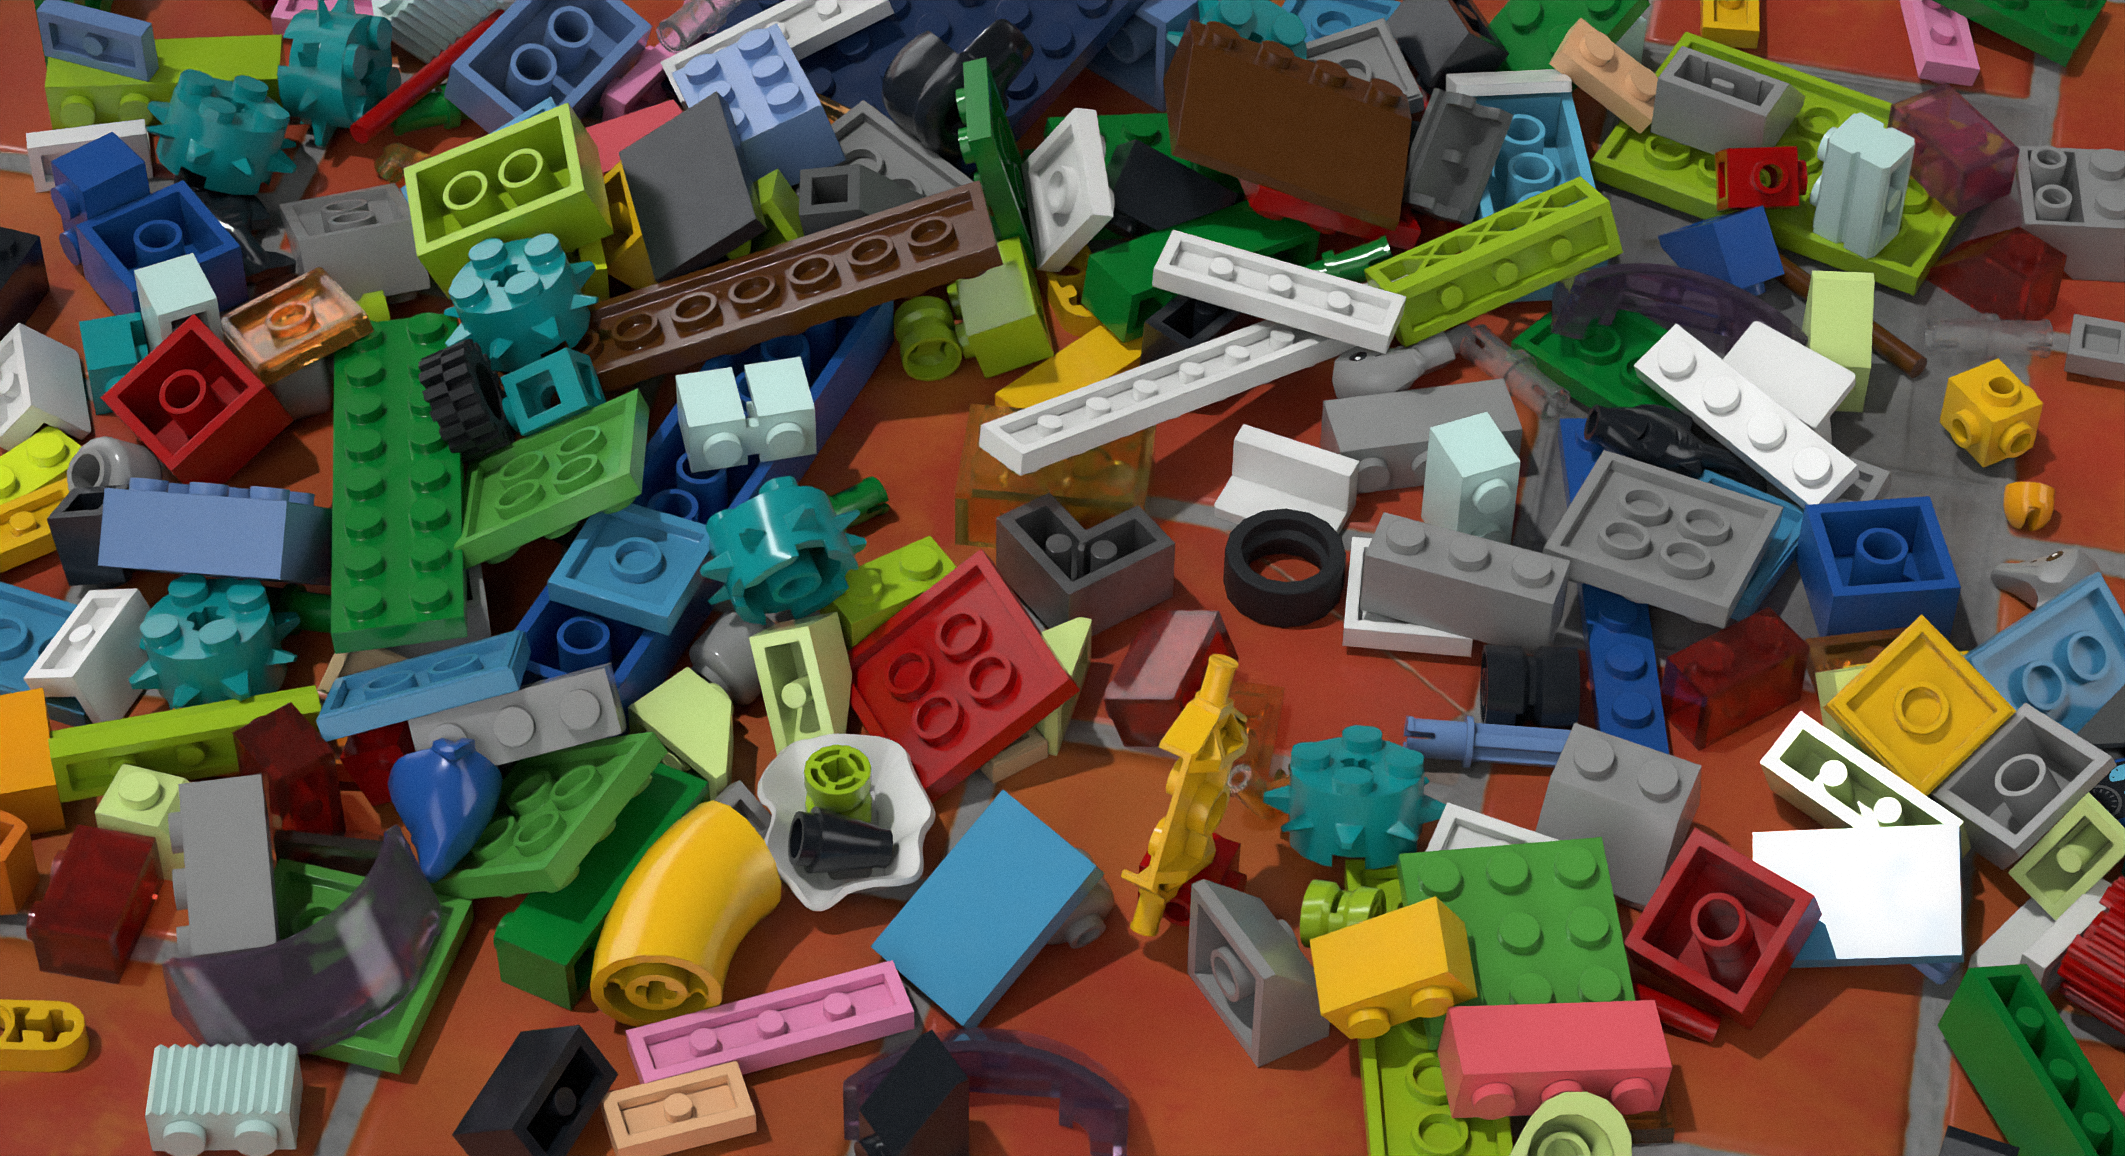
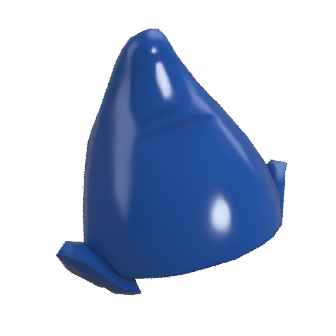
M445 738L435 740L431 748L412 752L399 758L390 771L387 784L391 800L411 834V842L417 850L419 859V875L425 882L435 883L458 865L480 839L499 802L503 782L502 775L490 760L476 751L475 739L461 738L456 742Z

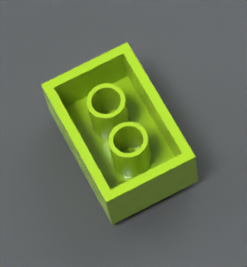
M569 103L403 169L417 258L448 299H450L448 291L452 280L463 266L470 262L469 250L485 239L498 238L505 243L550 233L559 240L564 253L614 234L598 147Z

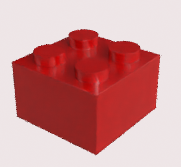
M195 314L190 316L100 397L135 437L158 458L161 464L181 484L189 485L190 482L224 484L294 421L269 389Z
M1694 828L1625 939L1624 947L1635 964L1751 1031L1823 914L1815 895L1701 830Z

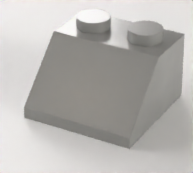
M2024 703L1930 794L1937 804L1964 822L1971 849L2004 870L2024 855L2117 764L2112 756L2034 707Z
M1574 723L1550 777L1535 832L1558 840L1602 837L1615 902L1643 911L1679 854L1700 804L1702 766Z
M1205 879L1191 884L1187 973L1257 1068L1328 1037L1330 1022L1320 1013L1314 967L1300 951L1296 936L1290 925L1283 919L1277 920L1261 898Z

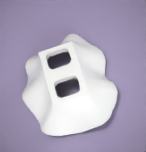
M827 734L796 741L782 749L777 757L769 763L758 782L757 796L761 804L767 807L772 814L764 841L776 862L780 879L791 888L795 896L805 907L812 911L821 912L834 906L847 894L886 891L889 887L911 884L921 877L924 869L923 842L926 833L935 821L936 812L918 779L909 753L900 744L880 736ZM848 745L860 750L868 757L872 774L870 788L872 818L870 823L878 827L891 829L893 850L887 868H873L872 874L869 877L833 880L829 877L828 872L808 874L804 866L792 865L789 861L788 839L793 817L798 811L806 812L805 763L812 753L822 747Z

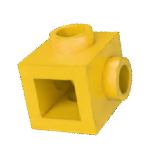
M1997 358L1948 378L1939 423L1951 434L1955 443L1961 448H1965L1984 468L2006 458L2018 457L2028 449L2033 448L2043 402L2032 388L2025 385Z

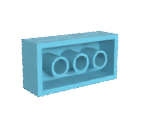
M1571 92L1472 96L1477 98V104L1499 108L1514 115L1472 223L1579 176L1595 188ZM1608 260L1509 303L1565 300L1587 282L1604 291Z

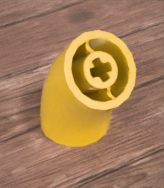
M714 800L700 803L675 822L648 849L622 886L605 919L595 950L590 981L592 1001L609 1017L623 1024L641 1027L719 1006L722 1001L724 982L730 961L739 943L780 902L781 880L776 862L770 850L751 823L731 806Z

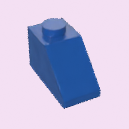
M1763 205L1701 220L1658 236L1661 248L1706 297L1729 293L1732 303L1745 300L1766 292L1763 281L1785 274Z

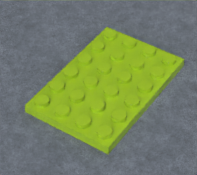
M1685 32L1655 72L1657 77L1661 75L1681 46L1789 83L1805 96L1803 107L1774 146H1797L1798 160H1805L1808 174L1807 191L1805 195H1799V206L1789 209L1765 210L1776 246L1847 272L1874 273L1875 282L1914 296L2001 161L2004 142ZM1860 112L1884 123L1883 128L1885 129L1892 127L1915 138V149L1899 233L1874 258L1868 259L1843 248L1844 243L1842 242L1835 244L1813 233L1816 206L1809 202L1812 188L1817 179L1822 175L1824 162L1817 158V151L1822 138L1830 128H1839L1850 116ZM1620 120L1591 160L1590 168L1594 180L1666 205L1672 209L1704 220L1737 212H1717L1715 155L1652 133V123L1639 134L1624 121ZM1760 171V181L1765 186L1766 178Z

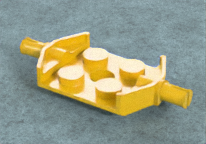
M1212 654L1209 657L1201 690L1196 692L1195 698L1186 705L1160 741L1159 748L1175 754L1179 758L1175 762L1166 784V793L1172 795L1167 816L1158 822L1149 841L1148 854L1151 855L1149 866L1139 874L1124 869L1121 874V878L1138 887L1140 897L1130 928L1143 936L1154 937L1159 933V926L1166 903L1177 895L1178 889L1183 883L1213 862L1216 848L1212 833L1220 824L1229 802L1230 787L1226 784L1233 761L1245 754L1249 739L1245 729L1248 717L1233 707L1235 700L1228 698L1233 677L1238 668V662L1225 655Z

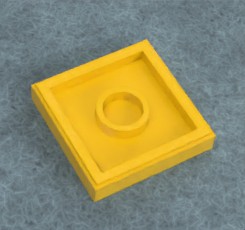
M1922 614L1823 707L1875 762L1925 796H1928L2016 712L1998 691Z

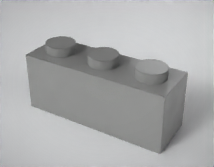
M1504 378L1325 400L1323 401L1320 446L1321 449L1359 461L1357 494L1423 486L1425 482L1430 427L1488 412L1518 458L1523 429Z
M1383 512L1365 554L1360 609L1493 645L1522 646L1525 653L1534 655L1539 646H1551L1564 613L1571 561Z
M611 663L521 685L520 689L515 692L407 720L415 751L429 749L433 746V741L441 738L453 742L461 738L475 739L476 751L490 760L495 766L622 734L627 728Z
M262 774L178 784L180 812L168 813V824L173 854L184 853L185 868L172 869L177 911L188 909L189 925L176 928L181 968L194 967L200 994L284 983L269 812Z

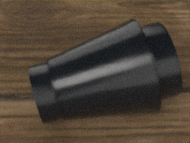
M818 806L813 807L810 812H796L791 823L788 839L790 863L796 866H804L808 874L873 868L885 869L889 865L893 850V835L890 828L878 827L877 825Z

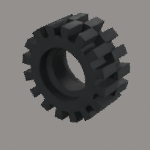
M466 339L421 358L422 361L419 362L418 368L421 371L419 373V381L426 389L422 391L424 400L430 403L432 411L429 413L433 422H438L440 426L439 434L443 441L448 440L449 450L452 453L460 452L463 462L466 461L468 463L515 442L514 435H516V431L508 422L502 406L503 398L507 397L506 392L501 389L498 383L501 379L497 371H492L489 357L486 353L482 355L481 347L477 342L473 343L472 339Z

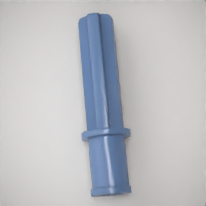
M1467 715L1464 722L1406 716L1403 737L1407 738L1406 742H1403V747L1421 752L1424 758L1461 761V765L1464 768H1470L1471 761L1555 768L1571 730L1474 723V717Z

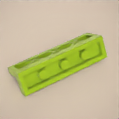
M1579 176L1366 268L1364 272L1369 286L1406 296L1404 313L1395 332L1397 340L1406 348L1623 253L1610 201Z
M316 685L250 696L242 701L232 699L50 731L51 738L48 739L50 758L60 803L105 795L123 763L183 777L187 780H194L329 755L327 742L323 743L316 722L321 711Z

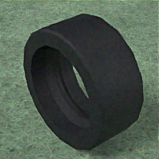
M1287 508L1265 510L1243 519L1230 532L1225 548L1223 582L1227 598L1241 614L1265 625L1281 628L1304 626L1325 617L1339 603L1344 586L1346 552L1342 538L1328 522L1309 512ZM1288 554L1299 556L1312 562L1320 571L1318 574L1305 580L1282 582L1259 575L1249 565L1251 562L1266 555Z

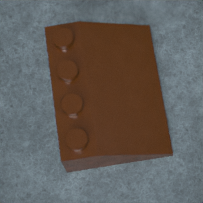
M1189 19L1163 80L1171 154L1395 231L1400 220L1412 124L1407 95L1403 94L1399 87L1389 81L1374 78L1368 82L1351 76L1345 68L1332 61L1319 59L1314 63L1294 56V53L1289 48L1280 43L1265 40L1260 44L1242 38L1236 30L1226 24L1209 21L1205 25Z

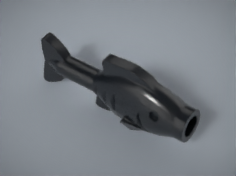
M181 166L179 175L174 176V184L184 180L241 246L247 286L267 278L294 274L296 272L295 259L277 252L265 251L251 234V230L267 229L270 227V215L256 196L232 195L204 188L207 177L193 173Z
M1596 404L1589 412L1584 428V438L1587 441L1601 445L1609 452L1694 479H1698L1702 469L1732 477L1735 481L1764 493L1768 492L1766 479L1733 452L1703 443L1690 431L1693 420L1689 415L1656 404L1614 408Z

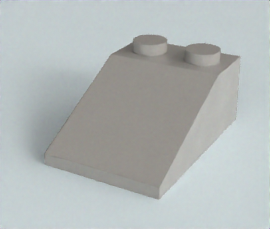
M395 183L279 204L282 222L293 259L296 260V270L305 298L327 288L337 299L340 298L349 303L359 301L364 293L383 290L387 304H396L415 299L417 297L416 291L431 288L428 271L417 258L409 204Z

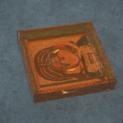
M317 267L220 317L225 345L266 387L374 332L367 313L322 267Z

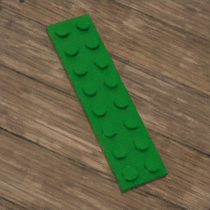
M427 312L404 319L380 322L372 320L359 321L369 333L334 350L331 637L335 654L468 637L466 568L463 550H454L455 543L462 536L464 462L460 452L452 453L449 450L448 440L443 441L439 434L440 426L438 422H433L429 412L432 409L430 403L424 400L422 391L426 389L419 381V373L421 371L418 368L419 362L422 361L421 358L447 348L445 342L459 326L458 318Z

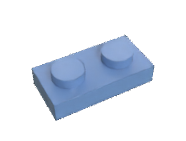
M45 0L36 10L45 56L149 82L159 69L153 28L150 22L62 0Z

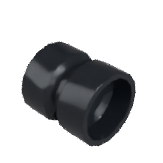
M1483 646L1480 671L1481 723L1523 726L1526 720H1532L1536 727L1572 730L1574 723H1578L1580 703V664L1577 647L1539 646L1533 656H1527L1522 646Z

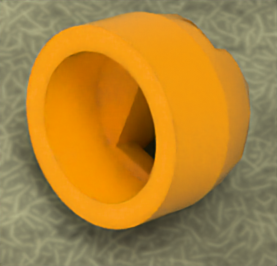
M2014 482L2004 487L2003 508L2005 518L2014 528L2021 529L2025 520L2028 519L2029 531H2036L2043 528L2050 521L2055 501V489L2053 487L2036 482Z

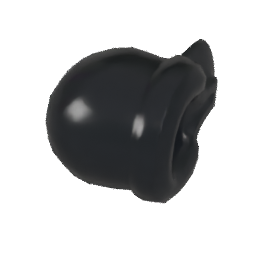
M1007 19L996 20L959 54L935 34L927 30L906 44L889 63L882 84V102L894 122L908 134L920 140L925 148L942 158L959 159L963 156L958 139V129L967 127V124L964 125L961 120L956 101V89L964 88L963 63L987 58L1004 110L1007 113L1009 100L1005 92L1031 61L1034 48L1028 38Z

